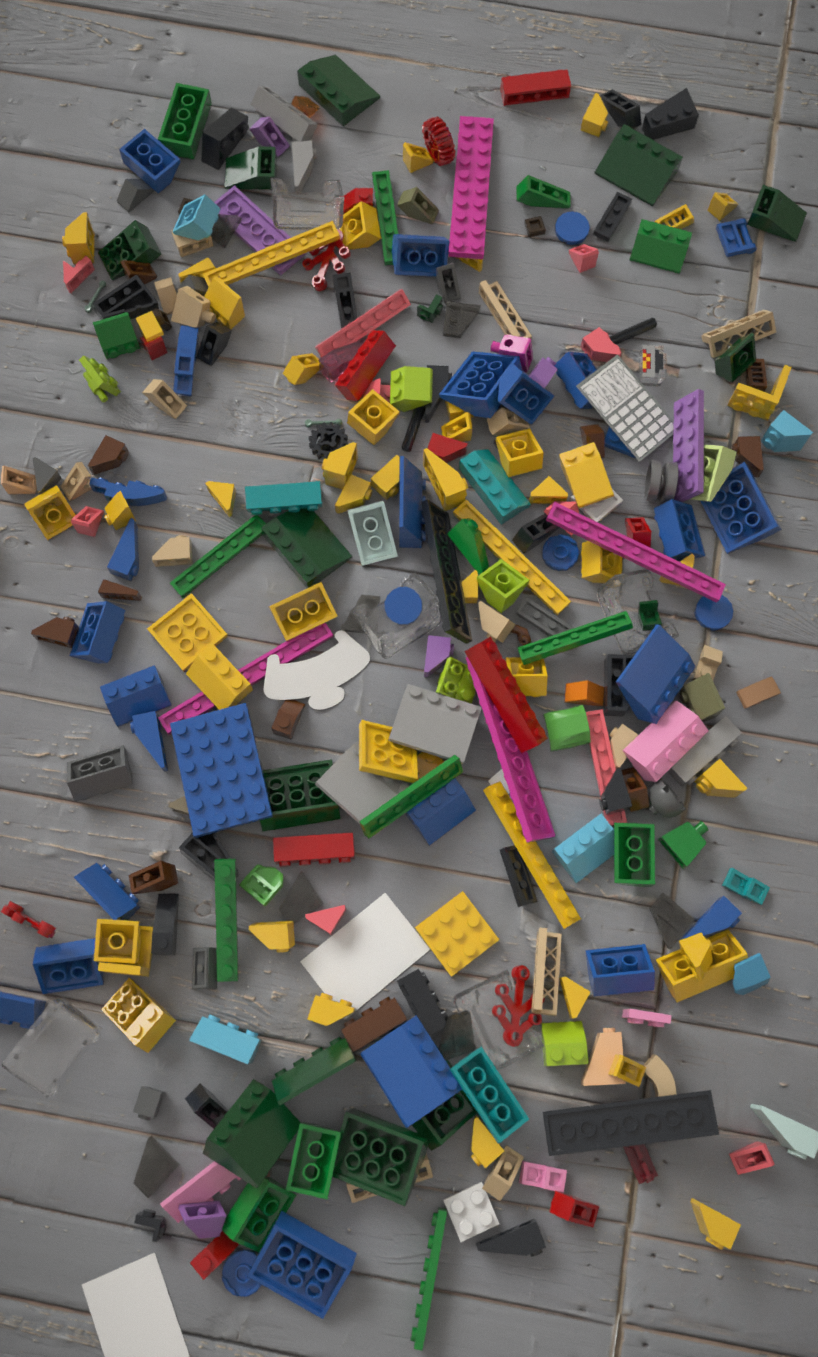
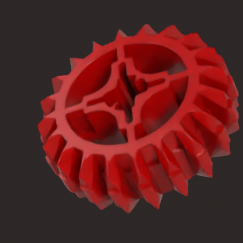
M438 116L425 121L422 125L424 144L434 162L438 166H444L454 161L455 145L446 123Z

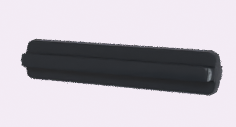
M655 318L647 319L609 336L610 340L617 345L656 328L657 321Z
M426 405L414 409L402 444L403 451H411Z

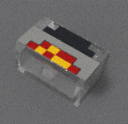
M642 345L639 352V380L644 386L660 387L662 381L666 380L667 370L664 369V364L666 363L667 354L664 353V346Z

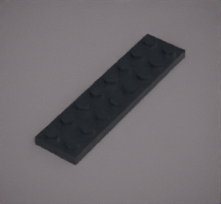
M426 499L421 502L422 515L425 520V531L428 537L427 545L431 554L430 561L433 565V578L436 582V595L439 599V611L443 622L442 628L445 633L468 644L473 640L455 544L447 534L452 529L449 513Z
M711 1090L543 1112L549 1156L719 1135Z

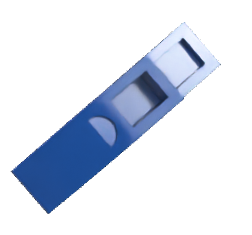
M182 325L180 327L173 389L177 395L192 397L199 327Z
M91 477L89 482L92 490L104 494L108 503L120 491L128 506H145L167 500V495L162 487L153 485V487L148 486L141 481L133 482L129 480L127 487L119 482L115 484L110 483L104 478L96 479Z

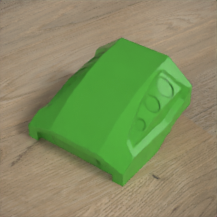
M583 705L543 714L551 752L590 744V729Z

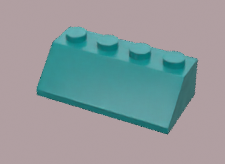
M489 449L475 450L460 460V472L501 525L531 506V503L511 477L507 476L503 467Z
M320 481L245 487L246 509L252 515H260L263 511H270L272 514L281 513V510L299 512L300 509L305 508L308 511L319 510V507H322Z
M482 1046L468 1054L450 1069L498 1144L529 1120V1117Z

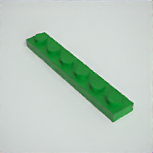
M389 170L372 172L384 264L387 266L393 265V234H398Z
M254 515L172 580L170 585L183 599L262 536L261 527L266 523L258 515Z
M627 611L517 647L523 665L633 629V624Z
M453 755L360 820L364 835L368 839L463 773L460 758Z
M215 859L217 982L238 981L236 859Z
M438 1207L437 1213L433 1212L431 1226H435L433 1235H429L427 1248L431 1249L429 1258L425 1257L423 1271L426 1272L425 1281L421 1280L419 1288L422 1300L421 1304L417 1303L415 1318H418L417 1327L412 1328L410 1341L414 1342V1349L423 1351L447 1216V1209Z

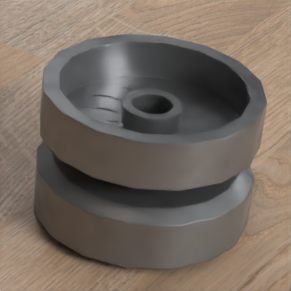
M649 461L644 487L645 500L656 501L658 496L661 502L674 500L678 481V463L666 462L663 467L661 461Z

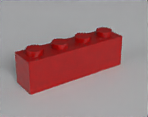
M568 69L501 77L500 91L503 106L569 98L571 82Z
M373 330L370 332L364 344L359 347L355 357L348 363L346 370L339 376L335 386L347 400L359 401L396 347L385 331Z
M353 833L273 838L274 862L279 864V867H290L291 863H299V866L311 865V862L317 861L322 865L331 864L332 860H339V863H350L351 859H355Z

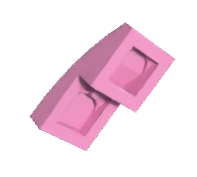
M522 1161L519 1183L564 1192L567 1170Z

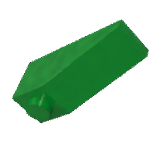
M527 175L516 186V201L531 207L569 209L571 207V192Z
M462 519L447 534L480 575L489 568L482 533L478 529V524L473 519Z

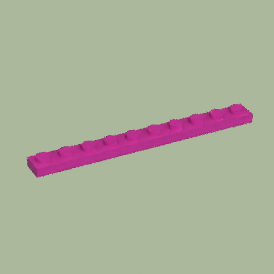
M554 502L546 518V521L716 603L720 600L726 584L561 504Z
M323 623L287 640L238 671L252 686L265 678L267 659L270 655H278L280 664L290 663L334 637L327 624ZM200 692L161 715L158 719L167 734L170 735L172 734L170 723L205 714L216 706L203 692Z

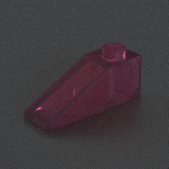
M363 340L334 349L319 359V369L330 383L339 378L346 370L348 363L355 357L359 347L364 344Z

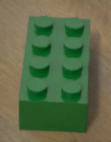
M180 83L175 85L158 141L176 156L189 159L195 158L212 105L209 89Z

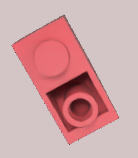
M600 327L582 339L580 347L591 360L608 362L617 354L621 357L619 346L614 344L610 340L608 333Z

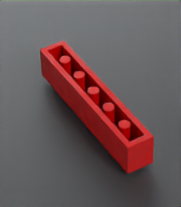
M489 637L465 650V654L520 752L523 753L548 739L492 638Z

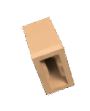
M603 1028V1033H597L588 1064L581 1079V1085L626 1084L625 1081L608 1074L615 1054L623 1055L621 1032H616L615 1028Z

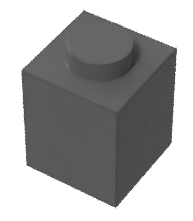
M142 1086L133 1112L138 1113V1118L150 1121V1118L157 1117L165 1092L148 1086Z

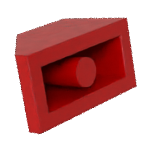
M355 188L339 198V216H343L361 201L373 207V188Z
M433 433L427 449L448 463L466 455L468 443Z
M644 517L625 518L627 537L651 548L652 531Z
M555 1191L549 1212L567 1221L594 1228L600 1206L569 1194Z
M221 1231L220 1236L215 1237L192 1259L190 1264L204 1280L240 1244L232 1241Z

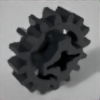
M323 422V427L316 425L317 431L311 430L312 436H309V448L312 449L313 455L317 454L318 459L321 457L327 459L330 452L348 445V435L345 434V429L340 430L339 424L334 427L332 422H330L329 426H326L325 422Z

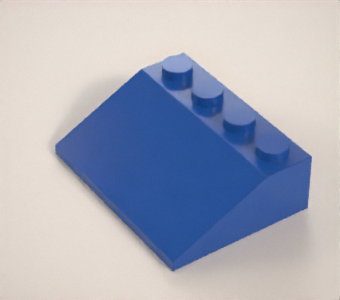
M472 351L439 393V397L474 416L492 418L501 405L498 402L500 376L511 362L522 370L520 357Z
M400 456L399 548H422V542L426 540V531L422 530V524H425V520L422 515L421 502L426 500V496H422V490H426V479H422V472L404 456Z
M745 462L732 469L711 502L701 501L727 554L763 540L782 530L752 471Z
M656 624L616 683L637 719L657 724L696 666L689 653L660 625Z
M417 1015L360 1053L406 1128L462 1090L460 1084L450 1071L449 1065Z
M281 1211L247 1277L323 1319L352 1270L357 1253Z

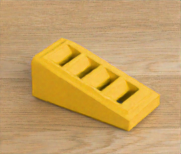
M685 204L655 220V223L661 224L665 222L666 226L682 229L693 224L694 217ZM669 220L672 221L673 226H671V225L669 224V222H668Z
M209 257L179 273L180 283L188 275L204 278V273L216 268Z

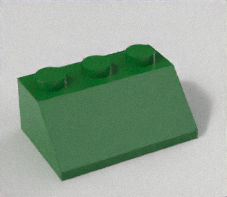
M641 219L629 260L680 274L692 232Z
M614 823L615 884L635 887H652L655 885V824Z
M300 1123L286 1190L328 1199L342 1132L311 1123Z
M265 1177L258 1189L247 1183L227 1215L222 1230L232 1241L260 1252L281 1211L285 1213L288 1211L297 1195L292 1191L286 1190L285 1186L271 1177Z

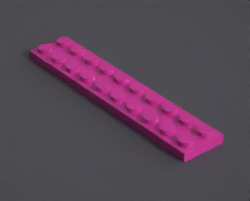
M460 116L448 257L484 258L494 118Z
M466 657L468 670L471 673L474 688L477 691L479 703L482 707L526 842L553 838L556 835L527 751L520 752L468 657Z

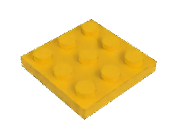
M192 593L147 628L183 672L192 665L197 655L211 643L216 647L228 637L227 633Z
M361 720L359 724V771L411 783L418 780L417 750L388 741L392 727Z
M463 891L415 927L451 977L499 941V938Z

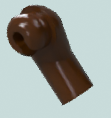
M515 624L511 633L517 634L519 643L522 646L531 643L528 629Z

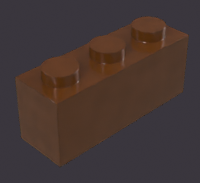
M387 997L379 1002L380 1007L375 1010L370 1007L361 1013L363 1017L355 1021L352 1018L343 1024L345 1028L341 1029L353 1052L407 1020L395 998L390 999V997Z

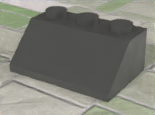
M124 745L67 762V785L75 802L87 800L99 794H106L115 789H123L133 784Z

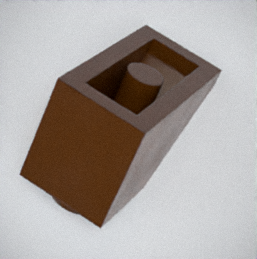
M105 435L88 464L90 471L93 474H99L120 467L122 462L126 461L129 454L125 443Z
M760 436L738 437L735 443L732 444V450L737 452L735 461L739 465L745 462L754 477H759L764 470Z
M56 617L33 629L31 634L37 640L72 648L79 627L72 618L63 617L62 619Z
M292 699L285 700L278 710L271 728L273 734L292 740L305 704Z
M631 767L621 770L632 803V807L629 809L630 812L649 807L647 787L635 768Z
M159 861L129 875L131 893L134 895L163 891L179 884L175 865L164 861Z

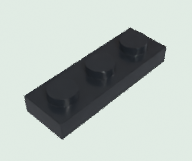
M617 192L596 226L593 235L609 242L631 205L632 198Z
M513 845L500 849L517 906L522 907L538 902L526 864L516 846Z

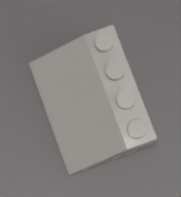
M408 684L388 741L444 759H449L456 755L460 758L461 764H464L482 707Z
M359 741L347 749L315 783L318 788L359 824L360 820L409 787L402 780L359 771Z

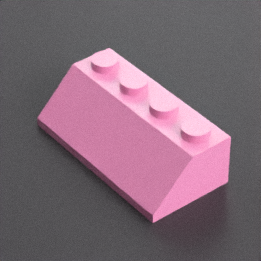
M674 701L666 709L657 724L651 723L622 751L643 780L657 782L708 732V729L698 715L680 702Z
M214 1161L161 1202L160 1205L179 1223L183 1220L178 1208L179 1204L214 1201L213 1195L218 1191L222 1195L232 1187L230 1185L232 1180L237 1178L239 1181L241 1178Z

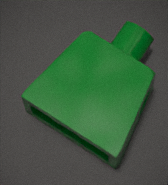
M702 821L694 827L690 822H686L663 835L658 841L683 869L693 861L707 842L702 835L709 829Z

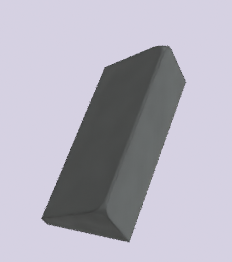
M215 947L193 948L192 989H217V951Z

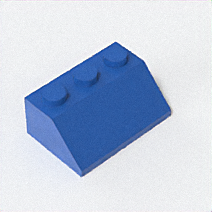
M143 129L119 149L123 163L158 194L171 184L181 162L175 154L146 129Z
M393 234L392 258L395 275L436 276V268L447 265L450 241L440 236Z
M568 351L556 362V374L563 380L566 390L573 396L575 405L580 409H591L593 406L576 385L597 369L587 353Z
M511 362L500 376L498 402L532 425L554 398V395Z
M672 499L654 508L655 521L660 531L659 537L664 546V555L677 561H682L692 553L695 556L694 559L705 556L692 505Z
M108 601L87 603L69 656L98 664L108 663L113 655L112 650L118 639V632L124 621L126 610Z
M155 665L100 686L105 703L117 727L133 721V715L152 711L157 712L172 706L160 673Z
M454 778L406 812V816L430 846L474 813L476 809L465 790Z
M95 863L74 877L113 920H129L141 908L138 904L140 900L134 894H128L124 890L126 885L119 878L115 880L110 875L113 872L106 864L100 865Z
M95 938L36 947L33 967L42 994L104 985L103 972L98 971V965L101 961H94Z
M645 944L585 950L589 983L593 997L654 990L655 971Z
M0 992V1023L12 1025L14 1021L20 1023V1027L32 1029L33 1026H40L46 1001Z

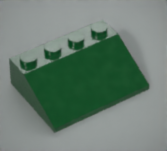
M336 54L309 61L297 70L299 86L343 127L380 99V95Z
M624 124L616 134L594 174L653 207L678 172L683 157Z
M307 508L300 509L299 512L287 511L276 516L261 527L264 538L306 588L321 582L352 558V555L315 511H308Z
M332 759L263 770L273 817L260 820L262 832L341 819L339 805L315 785L333 765Z
M339 1036L329 1042L331 1046L323 1050L320 1047L311 1053L313 1057L305 1061L303 1057L294 1062V1068L289 1071L284 1068L274 1074L276 1078L271 1081L279 1106L357 1061L346 1038L341 1039Z
M438 1048V1050L440 1051V1053L442 1054L443 1058L445 1059V1061L447 1062V1064L449 1065V1067H450V1069H451L453 1066L450 1064V1062L447 1060V1058L444 1056V1054H443V1053L441 1052V1050ZM462 1089L413 1123L412 1126L417 1133L430 1138L428 1148L433 1151L445 1143L477 1111Z
M253 1079L207 1137L203 1154L258 1189L298 1132L301 1122L284 1103L279 1106L276 1095L271 1089Z
M355 1108L346 1111L340 1129L342 1133L333 1177L406 1206L423 1164L430 1138Z

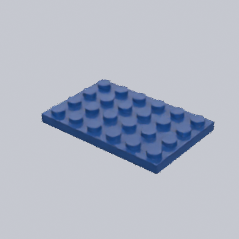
M247 703L170 723L191 827L195 838L273 817Z

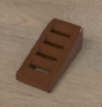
M756 358L753 364H759V366H750L746 370V385L765 392L767 388L764 359Z
M103 580L98 590L101 598L141 601L142 599L137 590L108 580Z

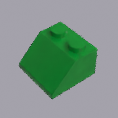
M128 312L93 322L106 359L116 358L119 355L133 353L140 349Z

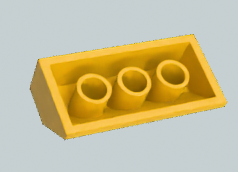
M729 929L705 938L706 940L709 939L714 949L711 951L713 961L700 982L697 981L682 957L681 949L655 959L665 984L676 1002L734 979V965L747 959L748 954Z

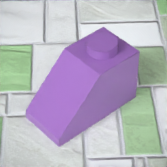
M270 116L260 118L250 128V131L260 145L263 147H276L277 157L290 146Z
M542 357L530 372V377L545 388L557 371L555 367L556 362L549 357L547 359Z
M428 635L424 677H429L442 667L449 655L453 656L454 644H450V637Z
M220 1201L179 1204L178 1208L184 1223L199 1239L220 1236L226 1219V1214Z

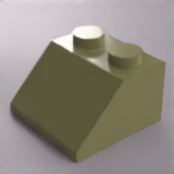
M710 673L693 680L680 689L679 696L682 703H685L689 710L698 715L702 722L716 718L725 709Z

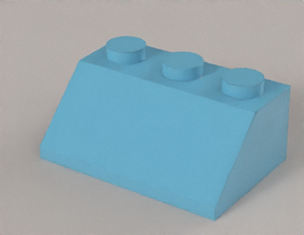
M602 813L552 851L575 883L579 882L614 855V829Z
M209 1014L208 1018L202 1016L189 1041L243 1063L252 1064L262 1039L257 1038L258 1033L248 1029L246 1033L238 1030L240 1026L230 1022L227 1025L220 1023V1018Z

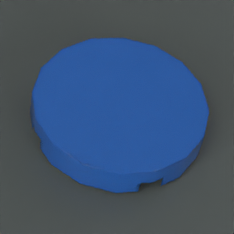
M566 212L557 219L555 234L560 241L567 242L569 245L580 244L588 236L590 229L589 221L581 213Z
M563 534L548 538L542 549V558L545 564L556 571H566L572 568L577 563L579 557L576 541L570 536Z
M398 587L392 590L385 600L387 616L399 625H408L415 622L423 609L419 594L414 589L408 587Z
M721 595L717 603L703 596L696 604L694 613L696 620L701 626L715 631L723 629L729 624L733 617V607L731 602L723 595Z
M247 1249L238 1250L231 1254L224 1263L222 1281L225 1288L232 1295L250 1296L257 1292L262 1285L247 1277L258 1256L255 1252Z

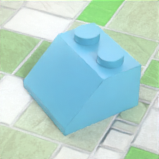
M204 194L184 205L172 232L175 235L197 241L205 237L208 238L213 232L212 228L219 218L218 214L221 208Z
M783 410L769 426L761 442L766 448L774 452L800 451L813 432Z

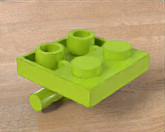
M85 355L79 359L86 369L83 377L88 382L91 391L103 403L108 400L103 390L114 396L121 392L117 387L118 382L112 376H109L107 373L109 370L104 364H99L94 358L90 359Z
M448 657L443 672L439 676L435 693L472 704L476 689L474 688V682L468 670V665Z

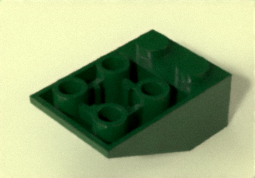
M256 147L226 158L225 189H231L235 186L238 189L276 190V147Z
M762 185L747 225L796 242L807 212L780 190Z
M134 220L98 251L111 280L125 276L121 264L122 260L151 264L162 255L149 228L137 220Z

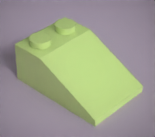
M704 445V492L690 500L708 502L713 500L732 471L736 451L724 446Z

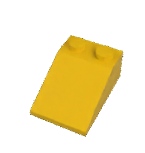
M594 442L559 454L562 471L578 508L614 497L601 456Z
M423 449V467L444 511L458 507L465 501L467 496L466 490L468 485L465 478L462 479L459 472L429 449Z

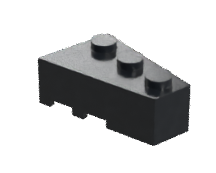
M685 88L645 114L642 125L645 136L656 140L695 129L699 113L688 89Z
M230 108L202 132L201 162L219 170L226 161V158L229 157L249 129L248 116Z
M137 275L92 303L94 311L100 320L128 312L130 319H134L156 308L159 309L158 302Z
M608 654L604 660V716L623 717L627 712L629 704L616 681L634 655Z
M192 832L179 847L180 853L214 882V860L231 859L216 833L195 838ZM236 868V878H237V877L239 876V874H238V870H237V868Z
M417 969L397 980V984L414 1016L417 1015L430 1036L448 1026L446 1021L449 1018L444 1009H439L437 1005L439 999L434 990L430 991L427 985L430 982L424 972L421 973Z

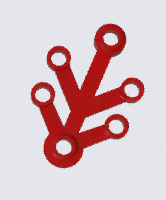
M337 229L340 235L339 240L309 251L310 255L315 256L320 250L327 247L326 251L315 258H306L302 262L304 269L307 271L312 270L315 265L322 262L318 275H315L312 279V285L316 291H323L327 287V281L324 277L330 261L333 263V268L337 274H342L345 271L343 262L339 261L334 253L335 247L339 249L342 259H347L351 255L349 248L343 244L344 235L339 229Z
M12 901L8 905L5 904L2 908L1 913L11 917L12 920L23 924L24 920L32 924L31 927L38 930L37 933L46 938H53L56 933L55 926L43 920L38 922L23 914L24 908Z
M524 965L515 966L511 972L512 978L516 981L514 1002L508 994L509 988L506 984H498L495 987L496 995L501 998L512 1016L511 1023L505 1016L506 1008L503 1005L493 1006L492 1014L504 1028L503 1039L511 1047L519 1046L523 1040V1033L533 1025H539L542 1022L541 1014L530 1013L528 1019L519 1025L520 1017L532 1008L533 993L531 998L522 1004L525 981L530 976L528 968ZM522 970L524 972V977L521 976ZM501 987L504 989L503 994L500 992ZM498 1008L501 1009L500 1015L497 1013ZM534 1015L537 1017L536 1022L533 1021ZM514 1032H515V1035H516L515 1040H514L513 1037H512V1035H513Z

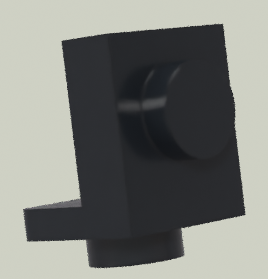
M143 1209V1212L136 1214L134 1224L155 1228L152 1242H157L160 1240V1237H164L167 1226L164 1223L165 1217L156 1215V1211Z

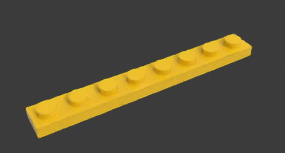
M331 221L208 271L203 276L208 287L214 276H217L226 285H229L339 240L340 235L334 222Z
M467 499L453 511V515L460 521L470 518L478 524L484 545L499 560H504L529 579L527 587L552 612L558 616L570 605L571 601Z
M501 781L483 789L563 929L581 920L536 841L526 842L519 818L516 815L514 803Z

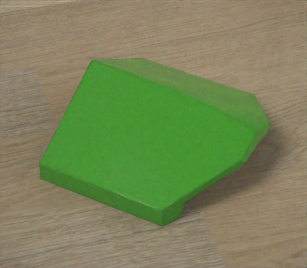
M257 864L239 886L260 904L266 906L283 887V873L276 868Z

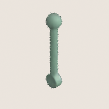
M105 281L99 282L100 286L89 305L85 306L87 313L92 311V303L95 302L102 288L106 286Z
M310 419L305 420L306 427H311L312 425H323V422H325L326 424H330V422H332L333 424H339L340 426L343 423L341 419H337L336 421H311Z

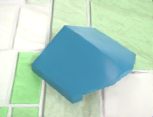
M760 953L734 965V992L745 995L768 984L771 977Z

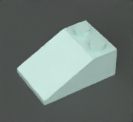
M384 501L347 510L362 566L398 557Z
M751 1104L750 1108L777 1141L783 1147L788 1148L787 1153L804 1160L807 1157L815 1158L818 1150V1131L764 1106Z

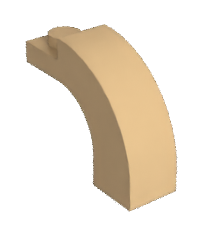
M653 1054L643 1066L646 1067L644 1075L651 1081L654 1087L655 1097L675 1095L676 1085L671 1071L657 1055Z

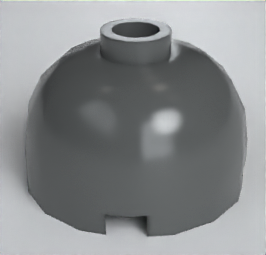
M662 778L651 786L648 792V799L651 803L649 808L655 815L659 813L663 817L672 818L686 810L683 802L678 801L676 793Z

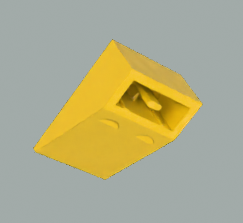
M130 977L101 1009L135 1046L147 1053L150 1052L176 1021Z

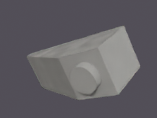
M312 141L292 142L296 197H300L314 168V159H317L316 148H313Z

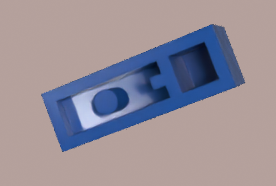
M130 518L107 566L111 574L132 581L139 571L138 526L132 518Z
M156 711L133 715V722H130L132 733H135L163 771H168L161 726L158 719L159 715Z
M725 896L717 899L680 940L698 933H702L705 936L729 927L733 928L740 921L738 917L742 912Z

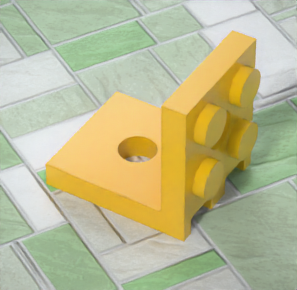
M784 365L774 382L770 394L738 383L727 406L732 407L736 411L748 413L752 417H759L768 421L779 403L792 367Z
M140 926L141 948L140 960L137 963L99 962L98 971L149 977L152 959L153 927Z

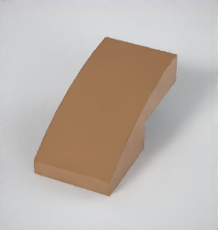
M772 676L736 692L744 709L781 694Z

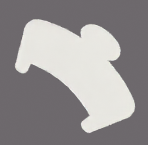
M344 630L335 633L338 644L316 657L294 663L280 664L278 655H270L267 659L264 693L268 698L275 700L310 697L308 703L313 709L330 708L341 702L345 695L344 689L337 686L345 683L362 671L369 663L370 655L367 650Z

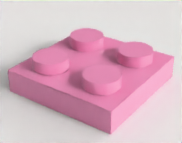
M623 1009L622 1018H627V1023L643 1024L646 1021L648 1026L659 1028L664 1027V1024H671L672 1015Z

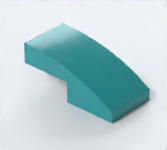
M734 868L729 869L722 884L728 890L759 905L763 904L770 889L764 883L755 878H750Z

